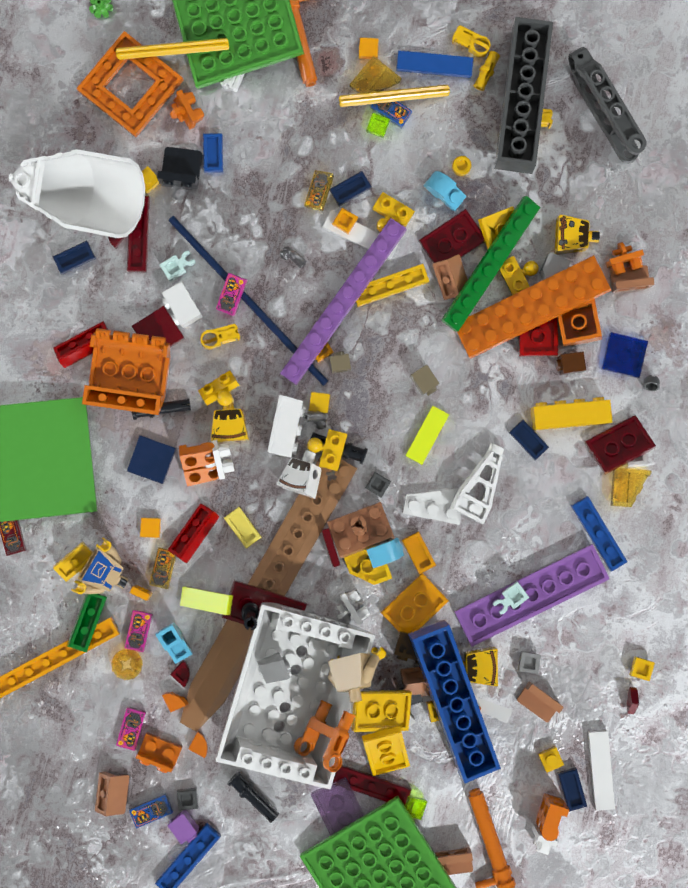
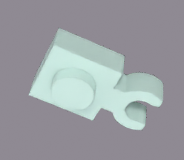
M185 251L180 259L174 255L159 264L170 282L186 273L185 266H193L196 263L194 259L186 261V257L191 254L189 251Z
M516 581L502 592L504 598L495 600L493 605L496 606L501 603L503 608L499 611V614H504L509 605L515 609L526 601L529 596Z

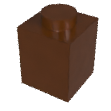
M584 351L562 354L555 361L556 370L560 371V376L586 371Z

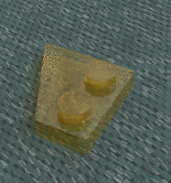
M373 56L349 84V87L356 93L378 92L399 84L402 78Z
M628 468L613 470L610 506L632 507L636 496L644 487V482L651 475V470Z

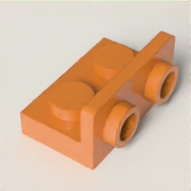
M147 732L135 758L139 759V762L143 765L149 766L151 764L156 766L157 770L168 773L173 771L183 746Z

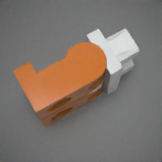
M213 440L197 446H179V456L187 487L214 481L218 478L219 480L225 479V473L234 471L232 459H221L222 457L231 456L229 443L218 445L217 440Z
M544 793L536 818L537 825L533 824L532 831L535 835L533 844L537 846L536 850L548 855L551 845L557 846L558 826L561 817L568 816L569 808L562 798Z

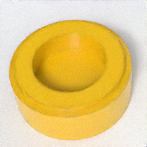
M466 156L456 157L452 164L453 172L458 176L467 175L471 169L470 159Z

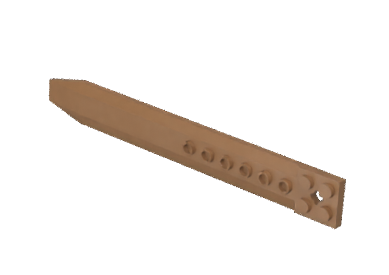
M321 456L316 463V466L318 467L320 464ZM341 459L339 469L335 471L337 478L331 479V481L327 480L328 476L326 473L332 470L320 467L322 472L316 498L301 494L297 496L248 582L249 585L286 595L355 474L356 467ZM227 619L190 684L186 699L189 704L184 706L180 723L197 732L224 704L241 674L253 634L251 628L247 630L244 624Z

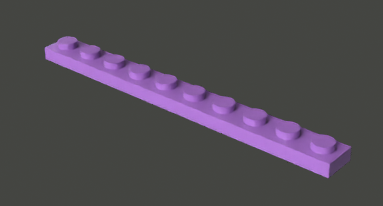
M390 218L280 372L282 376L295 385L299 383L407 231L404 226Z

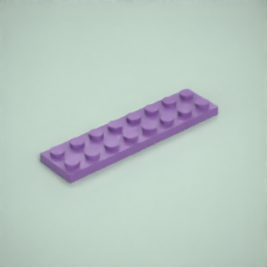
M590 544L517 580L529 598L515 609L509 605L504 614H499L503 605L501 603L496 606L493 605L495 600L504 598L502 592L515 583L513 582L454 612L472 647L610 578L593 544Z

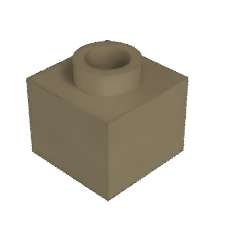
M340 351L330 356L332 374L351 371L349 354Z

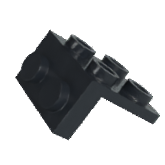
M166 147L162 171H158L157 174L159 183L165 187L177 186L186 190L198 189L202 152Z

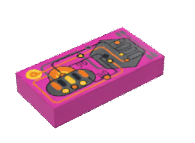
M228 273L216 309L235 316L247 279Z
M133 610L125 643L126 649L139 652L145 651L153 616L152 613Z
M127 707L116 746L133 751L136 750L146 715L145 711Z

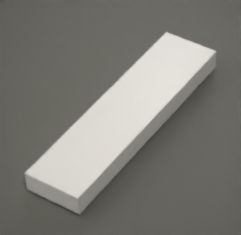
M330 211L323 225L324 230L367 250L380 234L356 222L348 235L332 225L338 215L334 211ZM399 242L388 256V260H392Z
M587 731L594 809L596 811L615 809L608 731Z

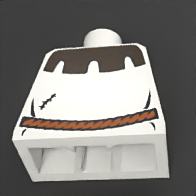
M305 450L302 460L291 458L277 485L288 491L315 499L322 472L320 467L313 464L316 454Z

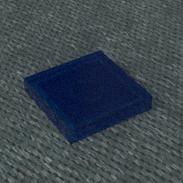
M611 332L601 370L640 378L648 341Z

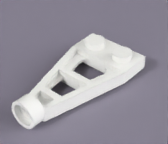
M490 444L487 453L458 489L450 506L451 509L480 524H484L492 507L502 454L505 449L498 445ZM486 465L492 467V473L488 481L480 477ZM478 482L485 486L484 497L480 501L470 496V490Z

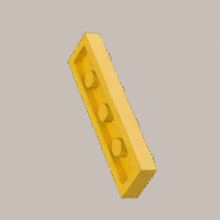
M424 264L371 281L356 301L357 308L429 283Z

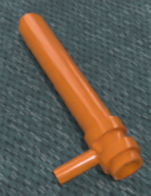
M290 0L304 50L303 55L296 57L303 84L306 87H312L317 84V76L299 11V2L308 0Z
M480 788L472 789L469 791L468 798L493 869L492 878L477 881L475 886L476 888H487L496 885L497 888H515L516 882L511 876L512 870L510 865H507L483 791H480Z

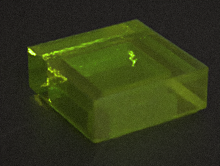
M372 113L366 132L384 138L390 119Z
M408 796L405 807L412 818L422 820L427 801L423 798Z

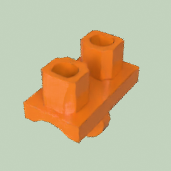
M182 90L176 92L177 96L173 100L175 103L171 105L173 110L170 116L172 119L178 118L180 122L185 121L190 130L195 127L197 122L203 119L204 113L200 107L192 110L190 105L196 102L193 92L183 93Z
M623 242L618 243L617 249L613 250L612 254L613 256H619L609 259L606 262V267H611L614 276L626 272L623 265L626 262H629L631 271L641 269L643 267L641 259L644 255L643 249L627 254V252L632 251L631 245L625 247Z

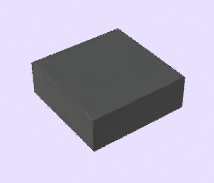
M374 472L365 488L382 498L391 481Z
M197 788L177 790L178 811L198 809Z

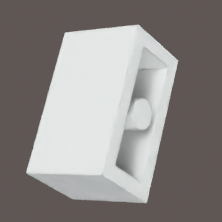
M182 281L162 292L164 296L162 301L167 310L171 308L174 315L171 317L177 326L180 324L184 329L203 317Z

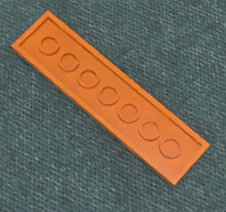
M593 255L469 316L457 333L468 357L471 359L610 292L611 288Z

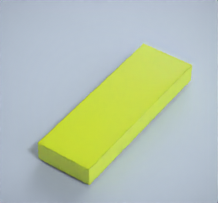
M432 406L405 456L422 465L449 414Z
M182 587L180 606L230 615L233 595L192 587Z

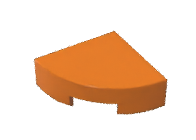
M167 692L162 695L170 712L189 704L185 697L179 696L174 692Z
M198 731L188 749L205 758L208 752L207 741L204 735Z

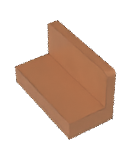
M459 254L432 264L444 300L457 297L468 280Z
M643 265L641 269L634 271L627 267L625 268V273L614 276L612 270L609 271L612 293L646 289L655 285L654 277L649 278L647 265Z
M420 667L401 669L400 675L403 690L411 691L412 695L430 696Z
M530 681L517 697V701L547 723L556 711L560 714L564 708L559 702Z
M99 772L95 812L104 816L125 813L129 775H113L108 772Z
M470 847L434 852L448 875L473 872V858Z

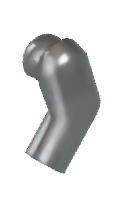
M284 247L280 252V257L283 260L290 258L299 268H303L307 263L299 253L290 247Z
M322 412L304 413L303 418L305 422L313 421L319 430L326 428V418Z

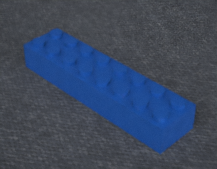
M445 620L409 633L411 644L459 776L463 782L468 783L501 769L450 625Z

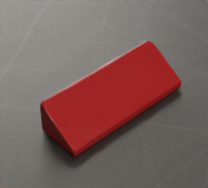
M104 321L53 347L59 363L64 368L93 354L94 347H90L91 335L96 333L97 328L108 329Z
M200 503L167 551L183 562L188 563L219 519V515Z

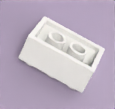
M279 395L267 451L269 454L292 458L293 454H297L298 444L295 443L296 436L301 435L302 425L299 424L300 417H303L306 411L303 401Z

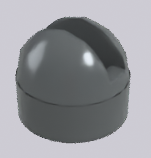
M652 375L647 376L644 381V388L648 391H657L660 388L659 378Z

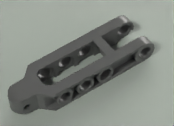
M580 47L568 56L576 87L619 159L624 163H632L645 149L646 139L602 65L593 59L587 48ZM596 74L601 77V82L597 80ZM586 85L589 86L591 93L585 90ZM605 91H609V92H610V94H611V98H610V99H609L608 96L606 95ZM596 101H598L599 105L601 106V109H597L595 107ZM614 107H618L621 110V115H618ZM606 117L610 121L611 125H607L605 123L604 119ZM634 140H638L640 142V148H638ZM626 149L630 154H633V157H626L624 150Z

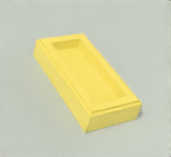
M240 506L224 517L246 549L262 538Z

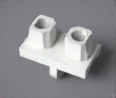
M353 590L347 594L345 592L340 594L347 609L345 610L342 604L338 605L337 608L340 613L336 616L337 619L344 618L346 623L351 621L348 614L351 613L358 626L363 624V620L370 615V612L365 605L357 610L353 606V603L361 599L358 592Z

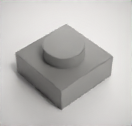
M521 651L518 671L538 674L541 655Z

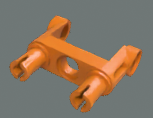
M321 700L316 714L310 718L303 736L295 741L294 750L301 756H307L314 750L320 734L331 738L323 756V766L330 772H337L342 766L341 755L349 739L350 733L348 731L355 715L343 711L338 726L333 728L327 725L325 721L332 704ZM307 742V748L301 752V745ZM335 757V763L329 767L330 759Z

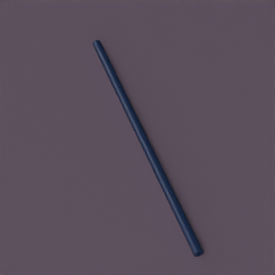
M172 216L168 221L220 277L226 281L228 273L175 216ZM243 291L241 299L294 354L298 349L297 346L251 297ZM311 364L308 369L310 373L323 386L329 382L327 378Z

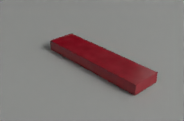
M145 196L144 207L138 224L128 235V272H147L149 196Z
M345 765L341 766L333 779V784L385 802L399 796L405 807L412 791L409 787Z

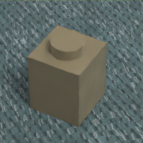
M428 365L423 366L410 375L421 395L427 393L429 396L438 390L436 386L440 383Z

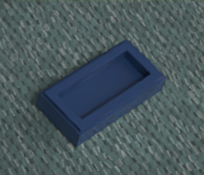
M363 171L332 187L329 191L340 207L372 189V186Z
M84 241L53 256V259L60 274L63 275L95 260L96 257L89 242Z
M521 420L509 432L533 460H536L549 448L524 420Z
M577 768L557 772L569 812L588 807Z

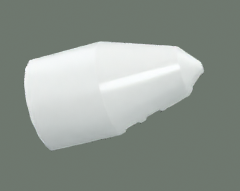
M75 149L71 150V152L56 153L52 156L24 160L20 167L13 174L10 173L9 181L12 182L16 189L18 199L35 210L42 212L46 217L53 219L64 228L114 238L127 237L135 229L141 218L145 202L144 177L139 165L129 158Z

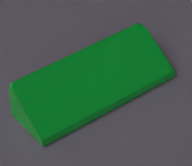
M100 594L85 595L66 647L87 653L107 599L106 596Z

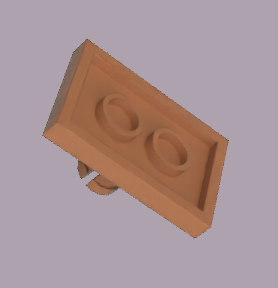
M381 502L327 522L340 559L394 539Z

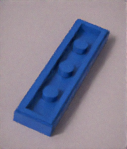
M398 50L396 71L471 78L473 57Z
M586 496L571 505L609 571L612 572L627 563L628 561L590 498Z
M206 823L197 833V837L183 849L155 884L159 888H177L220 839L221 834Z

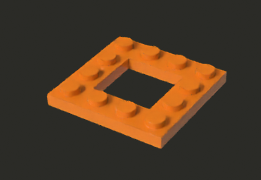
M124 31L76 89L136 138L184 80L183 77L156 56L119 60L116 56L117 48L143 46ZM128 60L155 81L133 109L105 88Z

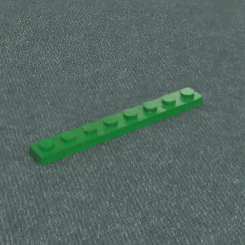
M523 196L441 319L443 323L455 332L460 330L541 208L528 196Z

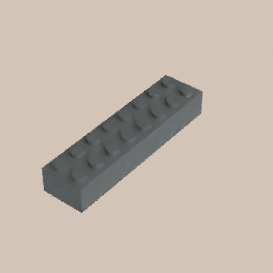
M515 17L511 33L494 169L533 174L536 167L553 30L552 21Z

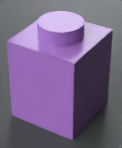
M187 810L180 812L167 825L180 844H183L185 841L189 843L197 837L196 833L199 826Z

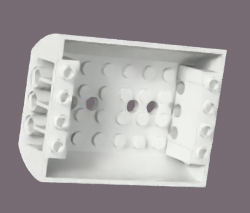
M262 602L257 617V627L253 630L215 761L331 790L336 772H330L323 766V756L331 738L320 734L314 750L307 756L297 754L294 750V744L299 737L303 736L310 718L315 716L321 700L332 704L325 721L327 725L333 728L338 726L343 711L353 714L354 702L350 703L349 692H338L328 679L330 671L328 661L332 658L337 659V656L342 658L358 653L370 654L375 635L343 621L277 603ZM299 646L306 647V653L302 656L296 654V649ZM279 652L281 657H286L290 667L300 665L301 670L298 674H292L290 671L288 672L290 675L289 679L266 684L257 661ZM283 702L290 704V708L286 712H282L279 709ZM277 721L284 722L282 730L277 731L274 729V724ZM307 742L301 745V752L307 748ZM335 757L330 759L329 767L335 763Z

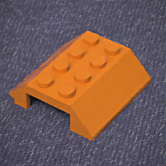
M97 328L96 333L91 335L90 347H94L89 385H84L82 404L159 415L166 395L171 359L170 343H166V338L152 336L150 341L149 335L133 333L132 338H130L129 332L114 330L113 335H111V330Z

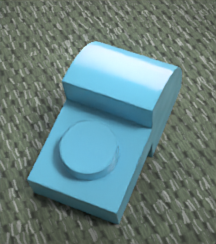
M435 171L423 185L434 197L439 198L452 211H455L467 197L456 186L457 183L440 171Z
M398 537L367 549L373 568L393 562L404 556L403 546L399 542Z
M175 623L155 633L164 650L168 651L175 664L192 655V650L183 638V633Z

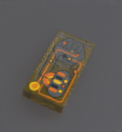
M315 170L304 204L306 208L319 211L324 210L334 178L332 173Z
M158 547L149 583L151 586L169 589L176 556L167 551L168 549Z

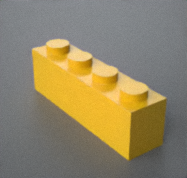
M595 397L590 402H585V399H574V403L566 404V400L554 401L555 405H547V402L535 403L536 406L531 408L532 428L535 431L613 423L610 400H604V397Z

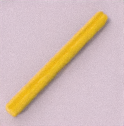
M227 38L121 47L116 49V56L121 60L221 51L229 49V40Z
M446 84L340 95L339 105L340 107L444 97L449 95L450 89L449 85Z

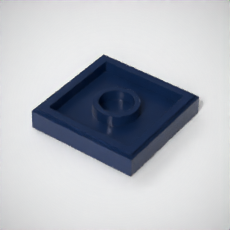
M140 435L127 472L164 484L177 448Z

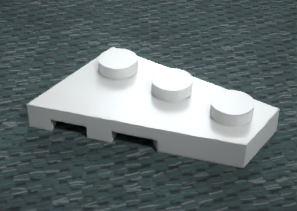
M459 488L408 494L405 498L403 514L459 525L461 513L450 508Z

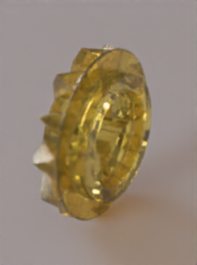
M120 650L114 655L111 662L112 672L115 673L117 678L123 680L134 679L142 670V659L134 650ZM131 658L129 665L132 669L127 668L122 671L124 666L122 661L126 662Z

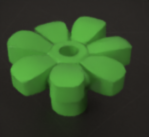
M90 0L92 6L89 7V10L92 14L94 13L96 18H101V14L104 18L109 17L108 11H113L114 8L110 4L111 0Z

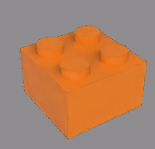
M595 299L558 316L564 347L602 340Z

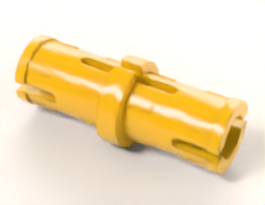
M489 51L484 65L479 69L480 73L473 85L474 88L480 91L485 90L489 78L494 74V68L500 58V54L495 51Z

